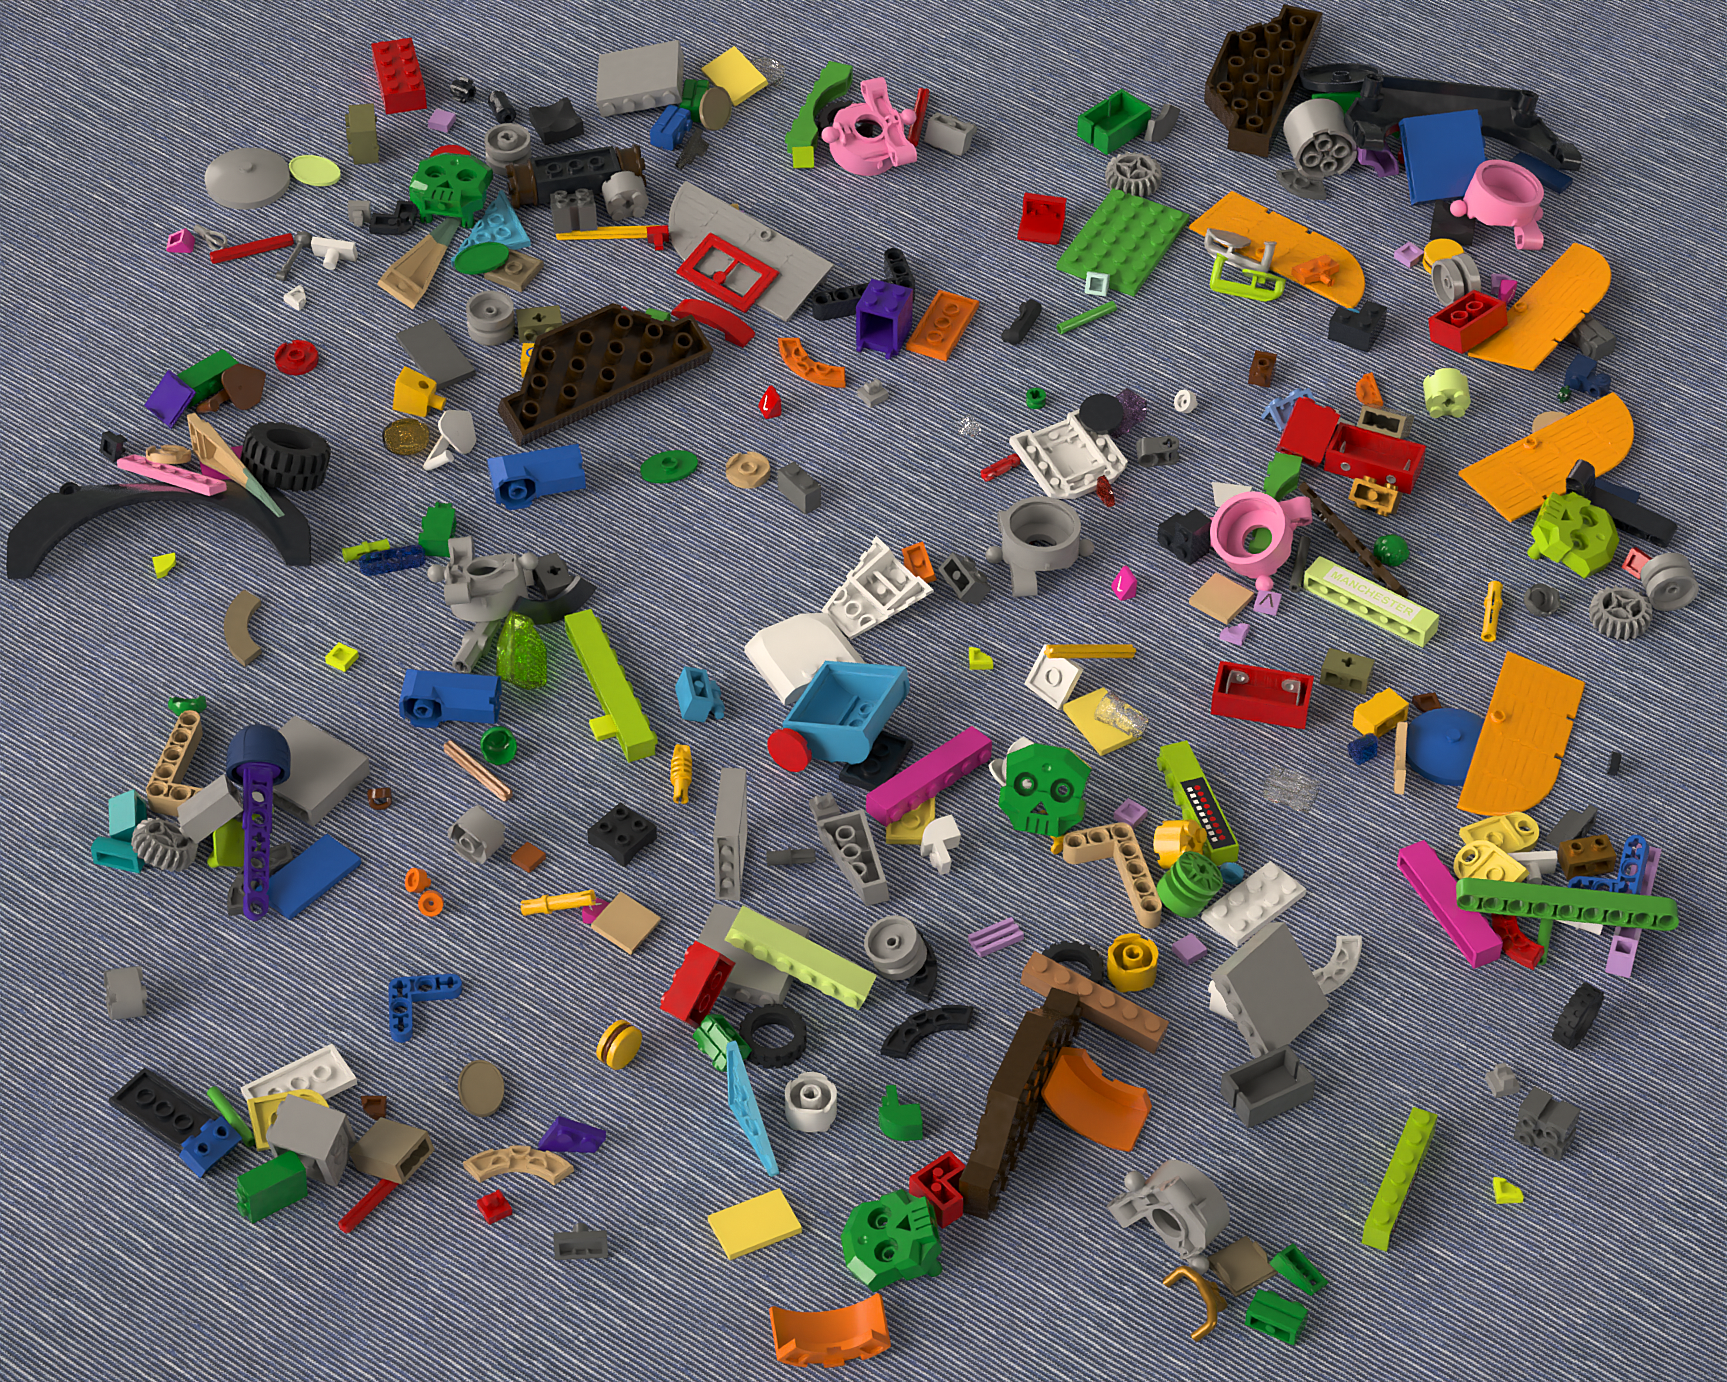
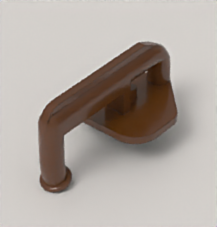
M235 364L222 374L221 381L225 389L197 405L196 412L199 414L211 411L216 412L219 410V404L229 398L239 410H247L261 400L266 373L244 364Z

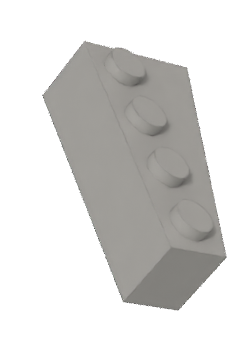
M864 809L816 821L820 841L865 906L890 900L887 882Z

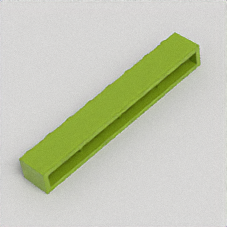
M591 609L564 616L566 634L605 715L611 714L619 731L615 733L616 738L628 763L656 755L657 735L654 730L651 731L649 728L648 716L641 712L640 700L638 697H634L632 684L625 679L626 674L623 665H618L616 651L614 648H610L607 633L602 632L600 618L595 617Z

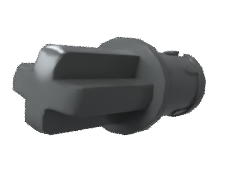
M788 847V850L766 851L767 866L789 865L792 867V864L814 863L816 860L815 850L813 848L791 850V847Z

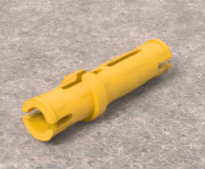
M1491 581L1488 584L1487 597L1484 599L1485 615L1481 639L1485 642L1496 640L1499 610L1503 605L1501 599L1503 584L1499 581Z
M593 889L557 896L542 895L541 898L522 900L521 911L524 916L544 913L546 915L557 910L593 906L596 902L592 900H596V895Z

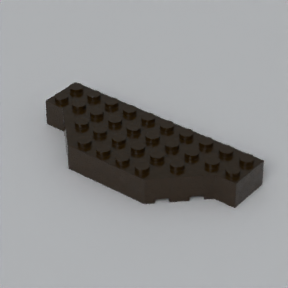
M1283 4L1279 16L1271 18V22L1265 24L1259 22L1246 26V30L1240 32L1234 30L1227 33L1205 82L1204 94L1205 104L1229 131L1227 149L1268 158L1300 83L1299 74L1306 69L1320 36L1323 12Z
M612 303L537 336L520 391L502 398L497 409L519 447L709 362L714 350L693 315H688L675 322L660 321L651 318L652 315L637 310L633 312L621 308V305Z
M1051 987L1043 1006L1032 1009V1011H1026L989 1088L985 1114L981 1115L976 1133L978 1136L975 1148L971 1150L969 1161L959 1179V1193L963 1196V1213L988 1221L991 1212L997 1211L1000 1203L999 1195L1001 1191L1005 1192L1007 1190L1010 1180L1008 1176L1010 1172H1015L1019 1162L1018 1155L1020 1152L1024 1153L1027 1147V1136L1029 1132L1033 1133L1036 1128L1037 1114H1042L1046 1102L1041 1095V1091L1061 1048H1072L1073 1038H1078L1082 1023H1079L1083 1008L1080 1007L1079 995Z

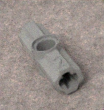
M501 619L477 622L473 630L465 632L462 639V647L452 661V665L458 673L471 672L480 657L488 654L492 638L501 626Z

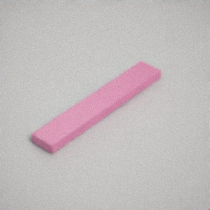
M136 454L117 460L118 468L208 496L227 490L226 482L169 464L152 462L147 460L146 457Z

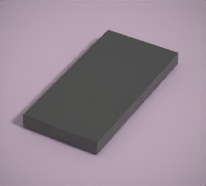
M435 318L396 333V340L424 376L437 383L436 391L476 376L474 367Z

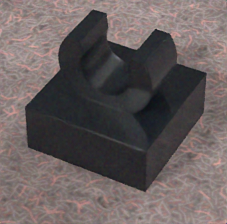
M111 431L103 432L99 452L113 463L117 462L121 458L122 453L126 451L123 444L128 439L121 434L116 436Z

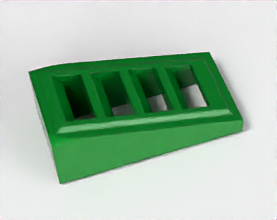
M1294 1243L1277 1253L1269 1263L1277 1272L1310 1296L1329 1283ZM1312 1280V1281H1314L1316 1284H1314V1285L1312 1286V1284L1310 1283V1281Z

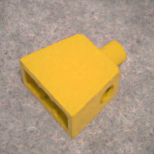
M404 366L396 379L392 409L426 417L432 407L442 411L446 404V398L436 395L437 383L434 380Z

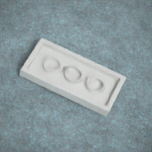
M1270 861L1203 911L1201 919L1238 947L1262 929L1268 922L1274 920L1306 895V888Z
M330 1044L241 1087V1092L247 1101L251 1098L299 1089H309L319 1093L326 1100L357 1085V1079L334 1045Z

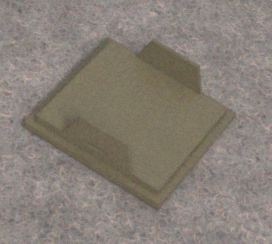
M1247 1235L1207 1257L1210 1269L1235 1298L1278 1274L1269 1264L1267 1253L1256 1241L1253 1243Z

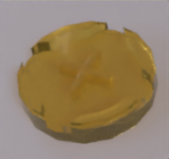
M413 418L396 420L391 423V427H387L385 430L384 438L387 448L400 455H411L426 448L430 439L427 425L421 424L417 419Z

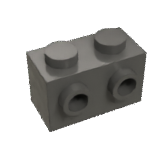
M952 552L938 570L962 602L978 605L992 589L987 583L988 578L984 573L977 570L975 567L976 562L967 555L963 557Z

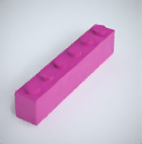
M969 727L866 795V812L885 827L890 823L892 824L900 820L904 814L917 809L920 804L929 798L935 797L937 793L953 785L955 781L964 775H968L979 765L986 763L992 755V740L975 727Z
M1422 840L1399 849L1398 868L1471 966L1475 969L1500 959L1503 946L1499 934H1495L1485 916H1482L1479 912L1465 911L1458 907L1456 896L1457 882L1450 874L1449 868L1439 860L1434 848H1430L1427 842Z

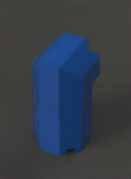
M579 444L487 459L488 473L495 501L499 505L501 503L504 504L509 510L528 508L533 504L532 500L535 497L538 499L542 495L586 488L585 472L582 469L583 460Z
M407 668L398 703L400 717L404 720L406 717L411 720L410 724L414 727L433 729L442 720L443 723L447 720L496 724L498 723L501 710V702H499V695H502L501 676Z

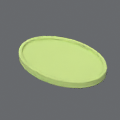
M302 155L293 158L289 163V170L292 176L305 184L329 186L337 183L341 177L339 167L334 162L320 156Z

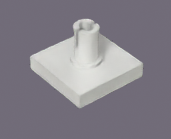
M1044 644L1024 685L1057 710H1063V704H1066L1084 669L1071 659H1049L1047 655H1044L1046 646L1051 644Z

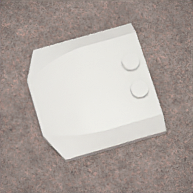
M1080 409L1068 413L1066 420L1032 433L1029 429L1010 437L1009 443L1048 497L1076 499L1114 483L1127 467L1128 461L1108 434L1096 435L1095 432L1091 431L1090 433L1084 429L1079 419Z
M827 613L798 614L760 630L745 645V654L784 706L799 700L825 660L865 663Z

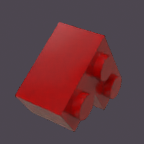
M950 1150L909 1177V1194L917 1198L925 1196L934 1207L937 1224L942 1229L963 1216V1196L958 1190L959 1179L966 1166Z

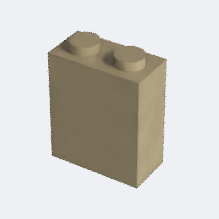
M1372 403L1362 406L1357 427L1399 439L1406 438L1410 435L1415 415Z
M380 1117L349 1150V1153L357 1171L403 1185L435 1149L427 1131Z

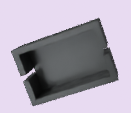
M1286 1044L1222 1073L1220 1093L1232 1109L1236 1107L1235 1113L1247 1128H1251L1313 1099L1315 1079L1304 1064L1299 1065L1300 1059L1289 1045Z

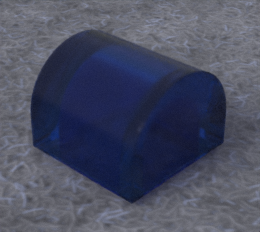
M1367 733L1350 742L1347 749L1351 759L1358 765H1361L1376 757L1378 738L1372 733Z

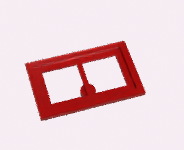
M710 232L677 269L676 274L745 314L779 275V271ZM712 246L735 259L724 272L718 271L713 275L714 281L693 269ZM739 262L761 274V277L743 297L720 285L726 282L727 275Z

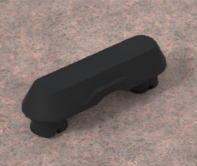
M1033 299L1022 302L1019 307L1020 316L1014 320L1009 329H1004L1001 334L1003 342H1010L1011 345H1016L1025 338L1042 311V306L1039 302Z

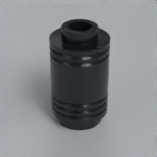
M502 91L492 92L488 97V105L498 123H512L517 114L509 98Z

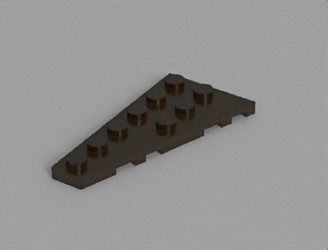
M1305 481L1297 487L1306 497L1310 498L1312 503L1311 509L1353 554L1356 551L1360 554L1358 560L1366 568L1369 565L1373 568L1371 571L1372 575L1379 582L1384 580L1387 583L1384 586L1386 589L1404 598L1409 595L1408 591Z

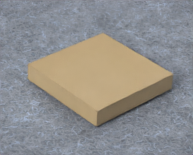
M1216 572L1189 598V604L1228 625L1252 601L1254 592Z
M620 891L593 921L591 928L632 955L657 927L661 918Z

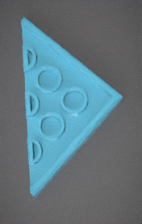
M503 190L499 191L498 197L495 201L491 202L483 218L479 219L472 229L470 236L458 248V253L451 258L452 267L455 266V258L461 251L479 243L497 242L504 244L512 250L531 246L530 239Z
M735 1040L727 1043L728 1105L768 1175L772 1177L779 1174L778 1166Z

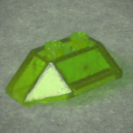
M511 610L497 642L496 676H501L503 682L526 690L544 687L547 684V648L540 634L533 627L535 624L532 618Z

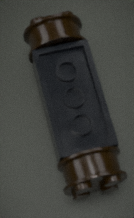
M632 144L631 148L619 149L618 146L615 148L608 146L529 158L530 160H527L525 164L513 165L510 162L509 165H505L506 176L509 178L507 190L511 197L512 208L516 207V209H519L521 205L533 204L537 206L538 203H550V194H554L556 191H566L567 194H575L578 189H588L593 191V196L603 194V183L611 180L610 176L624 171L634 172L635 176H641L645 187H647L646 177L642 173V170H646L644 157L641 158L640 145L636 146V144Z

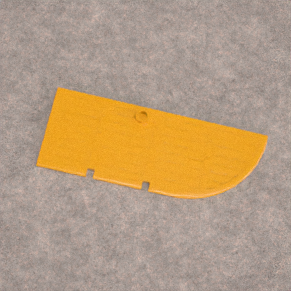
M1234 191L1229 192L1189 225V229L1203 236L1206 235L1208 228L1233 232L1250 239L1251 244L1249 246L1236 248L1235 252L1259 262L1262 261L1264 255V242H1277L1270 270L1346 308L1354 309L1364 294L1365 276L1355 257L1344 247L1314 231L1311 234L1307 233L1308 228L1274 211L1270 214L1266 213L1268 208ZM1217 242V243H1219V244H1221V245H1223V246H1225V247H1227V248L1229 247V246L1224 245V244H1222V243H1220V242ZM1325 254L1339 264V272L1330 275L1335 280L1332 287H1328L1321 281L1303 285L1291 275L1292 267Z
M1573 243L1507 311L1508 325L1468 351V356L1534 371L1558 346V343L1555 341L1562 342L1584 319V313H1589L1607 293L1612 278L1611 268L1607 260L1594 249L1582 244Z
M1612 392L1460 470L1458 475L1511 523L1542 507L1545 501L1543 498H1548L1553 491L1559 496L1565 495L1566 478L1578 459L1585 460L1593 465L1595 468V478L1607 473L1620 464L1629 453L1633 444V420L1624 402L1617 394Z
M1507 651L1456 808L1480 815L1502 816L1516 811H1526L1540 803L1550 793L1556 782L1562 761L1554 758V756L1560 758L1564 756L1574 724L1573 721L1566 719V717L1575 719L1586 683Z

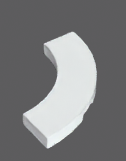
M1362 935L1337 936L1336 949L1330 962L1324 968H1319L1312 972L1324 995L1344 984L1355 971L1361 955Z

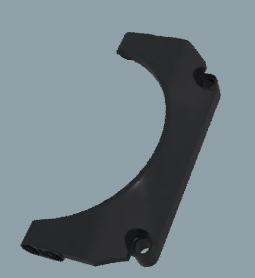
M1368 73L1365 75L1360 92L1362 98L1356 97L1344 116L1345 126L1360 149L1383 151V140L1388 135L1400 131L1399 122L1403 118L1478 109V115L1482 117L1481 134L1483 136L1494 138L1525 150L1555 169L1578 171L1582 163L1581 153L1573 143L1561 142L1557 135L1544 124L1541 117H1537L1535 108L1539 95L1529 90Z

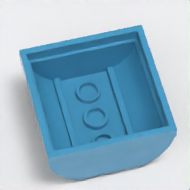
M825 660L782 725L784 728H790L803 736L807 741L806 746L808 750L811 749L812 757L818 760H828L831 763L836 761L848 762L849 764L861 763L869 755L874 741L895 709L908 696L910 690L908 671L904 666Z

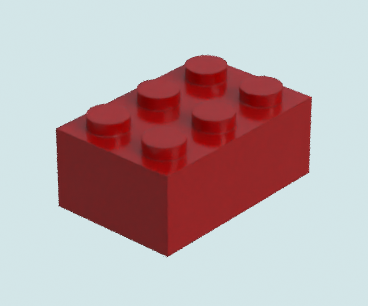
M1472 290L1428 318L1430 340L1463 354L1508 325L1506 302L1477 290Z
M695 940L693 945L687 948L684 956L685 960L681 968L675 971L670 989L663 994L660 1009L697 1029L712 1010L736 963L720 952Z

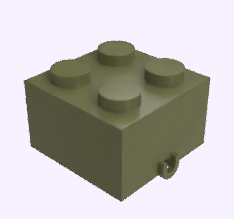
M374 103L348 105L349 114H345L346 127H350L346 128L348 143H352L348 144L349 157L353 156L354 165L379 163L378 150L380 146L377 142V116H375Z

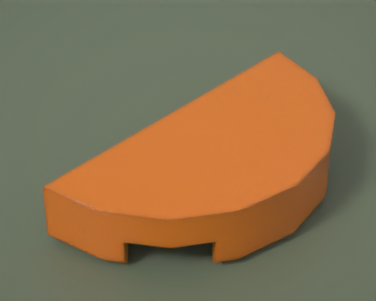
M1373 372L1364 374L1363 378L1356 383L1355 392L1357 398L1363 404L1372 403L1383 406L1384 402Z

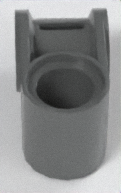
M1170 435L1139 439L1136 442L1139 464L1142 467L1175 465L1179 461V453L1177 452L1180 445L1179 439Z

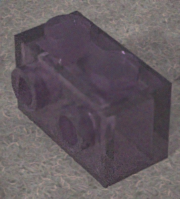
M1128 388L1115 396L1121 402L1124 410L1121 426L1109 434L1115 439L1128 433L1138 422H1142L1147 415V400Z

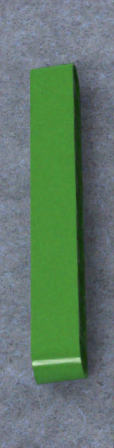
M1469 877L1460 879L1456 884L1457 905L1465 911L1661 931L1674 930L1679 924L1677 903L1675 900L1666 897Z

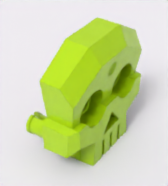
M1553 491L1543 502L1534 523L1531 535L1535 542L1529 547L1527 554L1533 560H1538L1543 554L1556 563L1561 561L1585 579L1603 571L1609 565L1620 539L1613 518L1605 509L1591 505L1590 500L1574 492L1559 496Z

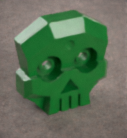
M444 152L420 160L418 171L413 175L409 185L410 200L419 209L420 222L424 223V217H426V224L433 221V214L461 217V226L463 228H466V222L467 229L474 227V212L484 207L487 198L486 190L493 180V169L472 155Z
M1041 743L1031 744L1007 754L1006 786L1000 789L998 806L1009 817L1014 830L1063 837L1070 829L1084 821L1087 801L1083 796L1093 768L1070 748ZM1025 779L1031 781L1032 785L1030 788L1023 786ZM1062 785L1068 789L1065 795L1059 792V788ZM1042 802L1048 814L1032 811Z
M902 1188L882 1195L880 1197L881 1200L864 1202L852 1209L840 1236L845 1263L851 1274L874 1293L901 1278L908 1281L928 1274L930 1277L940 1275L943 1268L937 1257L943 1249L934 1207L925 1196L917 1198Z

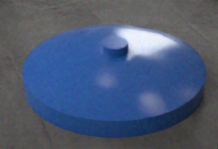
M1455 708L1434 709L1419 715L1407 728L1405 755L1407 762L1414 771L1427 780L1442 785L1463 786L1484 719L1469 711Z

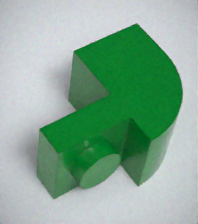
M886 1085V1096H881L882 1107H878V1124L880 1129L886 1136L894 1140H922L923 1122L920 1103L899 1105L896 1085Z

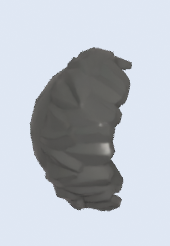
M1534 584L1525 592L1524 604L1530 614L1534 616H1551V614H1554L1559 609L1561 604L1559 591L1546 584Z

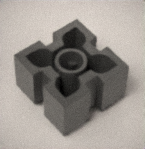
M578 189L575 194H567L566 191H556L554 194H550L551 215L555 234L571 233L572 230H580V232L597 230L596 206L592 190Z
M1534 1086L1519 1107L1517 1117L1519 1122L1515 1128L1514 1138L1524 1145L1532 1147L1535 1144L1540 1147L1544 1155L1560 1161L1575 1139L1577 1129L1575 1126L1578 1123L1581 1109L1563 1100L1559 1103L1552 1099L1553 1095Z

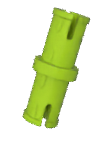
M387 538L370 543L364 541L361 545L342 548L345 563L362 558L368 560L371 559V556L390 553V545Z

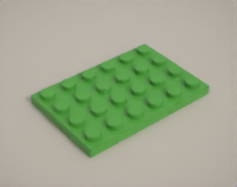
M1112 188L1058 260L1056 269L1085 280L1088 271L1110 274V289L1134 297L1187 225L1190 214L1136 195L1132 196L1130 193L1125 195L1122 190Z

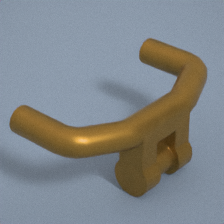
M1179 1266L1164 1277L1162 1281L1168 1288L1183 1276L1195 1283L1207 1306V1321L1191 1333L1193 1340L1198 1342L1216 1327L1218 1321L1217 1312L1225 1310L1228 1304L1225 1298L1220 1296V1289L1216 1282L1204 1279L1202 1275L1189 1266Z

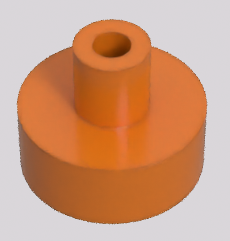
M411 868L407 872L405 887L408 892L419 894L423 892L425 887H430L431 879L427 878L425 870Z
M434 890L424 892L418 901L420 912L429 917L438 915L444 906L442 895Z

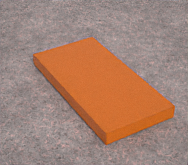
M938 290L906 343V350L947 362L979 308V301Z

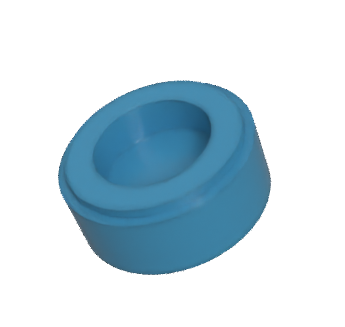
M1231 862L1223 863L1219 870L1223 881L1232 885L1241 883L1245 873L1241 866Z

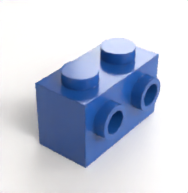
M222 1116L215 1121L212 1118L209 1119L200 1128L202 1133L196 1138L194 1135H191L181 1145L183 1150L179 1157L199 1178L203 1177L236 1148L242 1140L238 1132Z

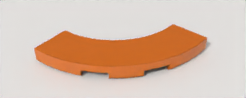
M778 338L780 355L785 364L794 373L819 385L846 388L845 367L814 362L803 349L800 338Z

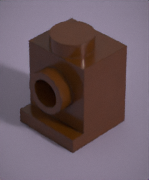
M1255 350L1249 370L1248 384L1270 388L1276 371L1277 354Z

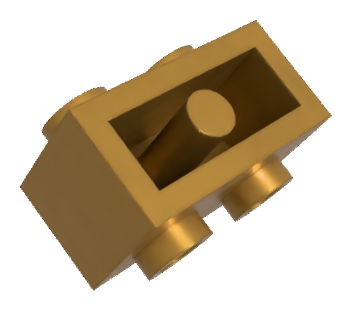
M1364 476L1363 480L1355 478L1348 498L1355 501L1354 506L1367 510L1368 506L1376 508L1375 513L1386 517L1389 516V513L1396 515L1403 493L1397 491L1398 486L1385 483L1383 487L1376 484V479Z
M1607 834L1560 842L1557 855L1566 880H1571L1576 876L1587 877L1613 872L1617 857Z

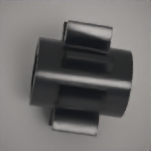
M463 76L460 77V80H454L450 87V92L453 94L452 99L464 104L466 100H472L476 94V87L473 86L474 81Z

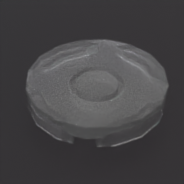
M767 57L750 61L767 79L768 85L762 89H769V86L773 85L777 87L784 81L785 68L780 61Z

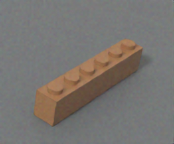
M1034 951L1022 971L1020 982L1022 985L1045 997L1048 996L1051 987L1079 995L1080 1007L1083 1008V1017L1152 1054H1155L1167 1033L1169 1021Z

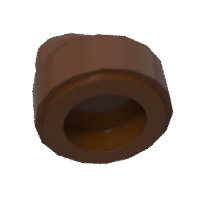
M390 787L368 789V803L371 808L384 810L392 804ZM386 797V802L383 804H376L374 802L376 798Z

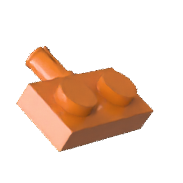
M1325 254L1292 267L1291 275L1303 285L1321 281L1328 287H1332L1335 280L1330 275L1339 272V264Z
M923 541L901 549L904 556L903 566L916 578L919 576L926 583L937 580Z

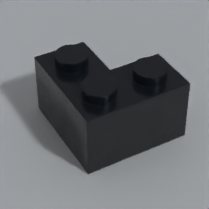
M1367 300L1360 312L1356 313L1338 306L1329 322L1328 339L1368 353L1385 327L1387 307Z
M1196 508L1184 516L1177 512L1158 525L1157 541L1162 547L1167 548L1178 559L1183 560L1190 566L1209 553L1212 520Z

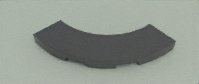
M290 842L270 848L269 876L281 870L293 860ZM255 858L251 861L254 868L261 869L263 867L259 859ZM244 866L236 874V878L228 891L227 908L229 916L244 914ZM251 881L250 883L253 890L261 885L257 881ZM250 904V909H251L252 912H253V904Z

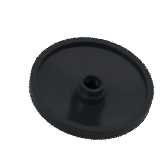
M1333 63L1305 69L1299 74L1300 85L1306 89L1324 93H1347L1361 91L1366 74L1383 75V71L1381 68L1369 64Z

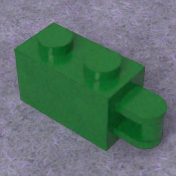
M436 502L435 507H428L427 515L422 517L423 532H419L418 545L422 546L423 556L450 557L448 539L455 537L457 526L456 510L453 508L452 503Z

